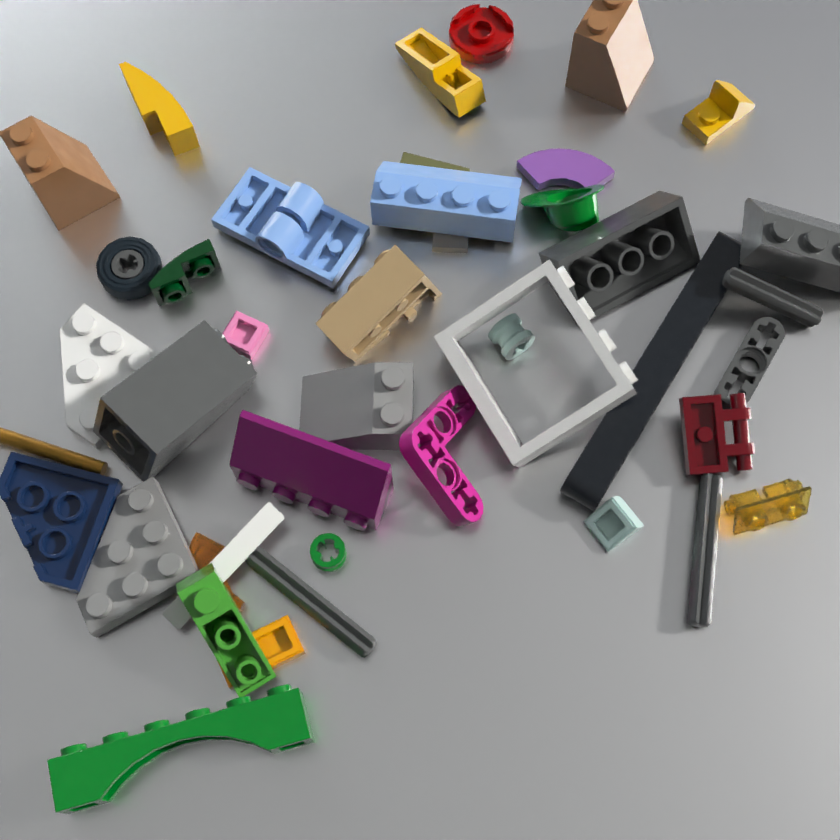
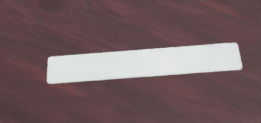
M270 502L266 503L210 562L223 582L232 575L284 520V515ZM179 596L162 613L177 629H180L191 618Z

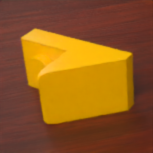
M716 80L709 97L685 114L682 124L704 145H707L753 110L755 104L731 83Z

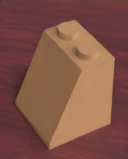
M593 0L574 32L565 87L624 112L627 111L654 63L653 52L638 0Z
M32 115L0 131L2 140L58 231L120 198L87 145Z

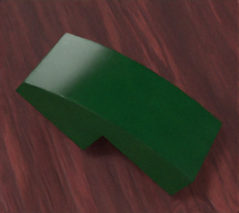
M210 239L182 252L166 264L150 281L149 286L159 306L182 300L186 295L193 293L188 281L194 278L206 277L214 270L221 268Z

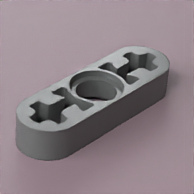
M761 317L751 326L714 391V395L721 394L723 410L731 409L730 399L727 396L736 380L743 382L738 393H745L746 405L751 399L785 337L784 327L778 320L772 317ZM764 330L771 334L763 349H761L756 344ZM743 357L754 358L759 364V370L757 372L745 371L740 365V359Z

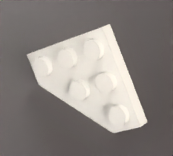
M83 303L60 329L65 419L67 427L72 432L99 450L104 445V442L93 432L100 398L159 353Z

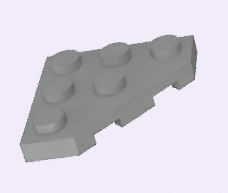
M153 476L118 496L76 601L88 631L96 638L176 593V583L199 570L161 486Z

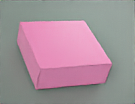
M236 311L222 334L225 336L227 343L239 355L252 360L270 330L267 324Z

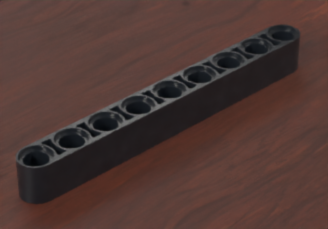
M720 231L716 234L633 369V373L638 381L634 382L632 386L637 394L606 413L567 476L560 490L561 493L592 511L596 510L728 289L722 285L725 272L732 267L738 269L742 267V264H739L741 242Z

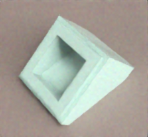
M620 496L611 497L583 521L607 552H610L644 526Z

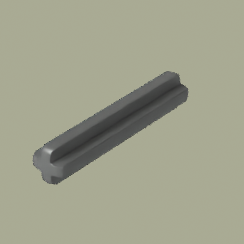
M732 267L725 272L722 285L725 288L808 327H813L821 322L822 308L736 267Z

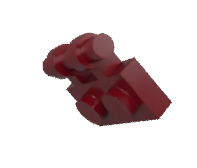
M745 393L729 394L731 409L724 410L722 409L721 394L682 397L679 399L686 475L729 472L727 456H736L737 471L753 470L751 454H755L754 442H750L748 420H751L752 417L751 408H746ZM724 422H732L734 444H726Z

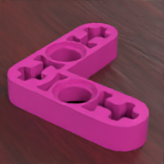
M457 385L441 393L402 433L399 440L400 452L446 517L456 526L474 523L481 519L483 514V503L479 494L445 448V445L476 411V405L463 385ZM458 403L457 411L453 412L450 408ZM434 415L441 420L443 433L436 428ZM437 467L441 468L446 475V485H443L439 481L437 477Z

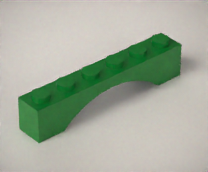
M290 684L281 685L267 690V697L251 701L250 696H243L226 702V709L212 713L210 708L190 711L185 714L186 720L170 724L169 720L155 721L144 725L145 732L128 736L126 731L113 733L103 737V744L87 748V744L83 743L65 747L60 750L61 756L47 760L55 812L71 814L111 802L121 787L143 766L160 755L186 744L208 740H229L255 745L276 754L314 743L303 693L299 688L292 689Z

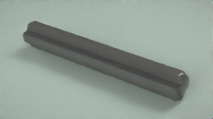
M711 473L703 474L699 483L687 615L689 625L701 628L708 627L712 617L723 479L720 475Z
M258 546L245 560L250 568L358 655L365 658L375 648L377 642L372 635L263 548Z

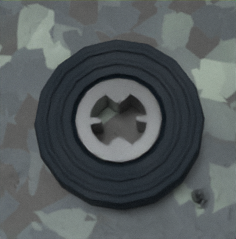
M131 236L119 238L106 245L99 254L96 263L97 277L105 290L116 298L125 300L142 298L152 292L149 283L162 269L161 258L153 245L142 238ZM133 263H134L135 266H136V269H135V270L129 269V270L125 273L124 270H123V268H124V267H131V266L133 265Z

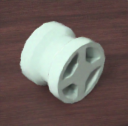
M516 313L501 319L488 333L489 339L494 344L500 345L502 348L501 354L506 360H512L521 355L535 340L533 333L521 326L522 320Z

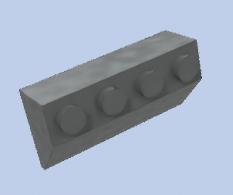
M658 191L539 252L542 264L550 259L556 269L564 266L575 283L569 290L576 300L582 297L585 298L596 315L594 318L700 262V256L683 197L663 191ZM548 281V282H549V285L551 286V288L553 289V291L556 293V295L558 296V298L560 299V301L562 302V304L564 305V307H565V308L567 309V311L569 312L568 308L566 307V305L564 304V302L562 301V299L560 298V296L558 295V293H557L556 290L554 289V287H553V285L551 284V282Z
M748 198L744 205L739 264L840 292V225Z

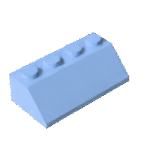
M383 161L376 171L370 200L372 225L513 243L522 178Z

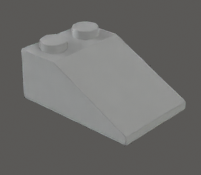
M373 362L303 376L299 431L348 449L400 450V437L413 423V363Z

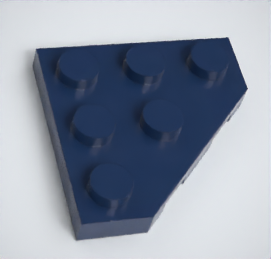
M11 452L0 476V496L11 514V520L23 546L30 555L38 579L46 585L79 593L123 483L116 478Z

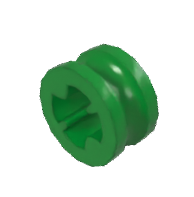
M321 534L313 540L310 546L311 559L314 565L323 572L337 571L346 561L347 552L344 542L335 534ZM326 544H333L335 552L338 553L337 558L334 559L330 556L331 561H323L322 554L318 551L322 546L327 549Z

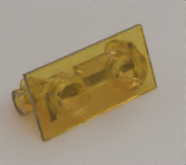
M789 478L764 486L762 492L766 497L765 499L760 497L756 489L730 495L729 500L724 501V508L728 516L735 515L733 534L758 531L767 525L785 520L792 521L807 514L812 488L810 486L803 488L799 480L793 481Z

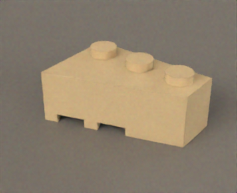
M395 244L390 250H385L379 254L374 261V266L364 276L354 279L348 286V292L337 302L329 304L315 324L345 356L356 362L391 334L388 328L403 316L409 321L417 314L414 307L428 296L436 300L442 293Z

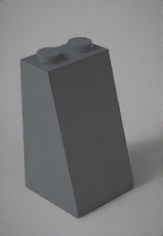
M204 320L100 398L93 432L142 481H145L161 472L249 391L257 372L248 358L239 355L227 343L225 336L219 330L213 329Z

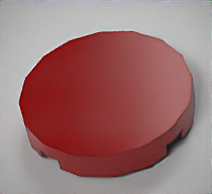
M480 4L470 5L461 9L452 17L449 29L450 46L459 53L460 58L467 62L475 64L495 62L502 59L511 49L514 40L513 22L506 12L496 6L489 5L486 8L480 7Z

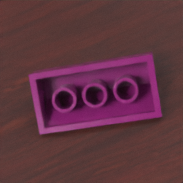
M242 410L238 420L229 463L239 484L252 490H257L259 486L272 491L271 494L275 498L292 504L294 500L307 504V508L311 512L323 517H329L330 513L344 518L343 522L354 529L365 531L366 527L377 531L394 490L391 464Z

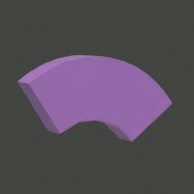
M560 148L531 153L517 160L516 166L538 191L554 185H565L576 189L598 184L604 185L613 179L615 171L609 165L590 154Z

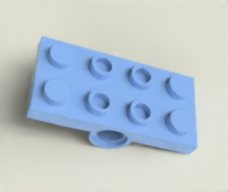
M249 167L211 219L213 227L331 288L335 287L370 235L369 226L325 205L322 197L310 186L296 182L292 187H289Z

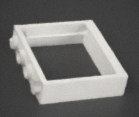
M550 259L434 336L513 466L519 468L637 394L632 386L634 382L638 381L626 361L618 365L611 354V351L617 348L605 329L597 333L590 322L596 316L584 297L579 300L575 299L569 288L575 285L564 266L556 269ZM550 281L617 385L523 445L459 340Z

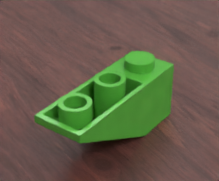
M212 563L176 583L177 594L239 697L249 694L277 677Z

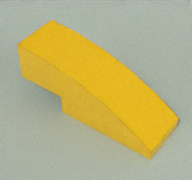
M422 27L395 43L397 51L419 80L458 118L486 102L482 79L462 66L459 53Z
M127 62L120 63L119 66L150 136L163 131L174 156L200 147L190 119L173 95L142 70Z

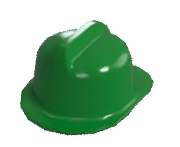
M598 184L579 189L538 192L522 198L520 203L529 207H543L554 226L566 232H576L599 222L597 193L604 189V185Z

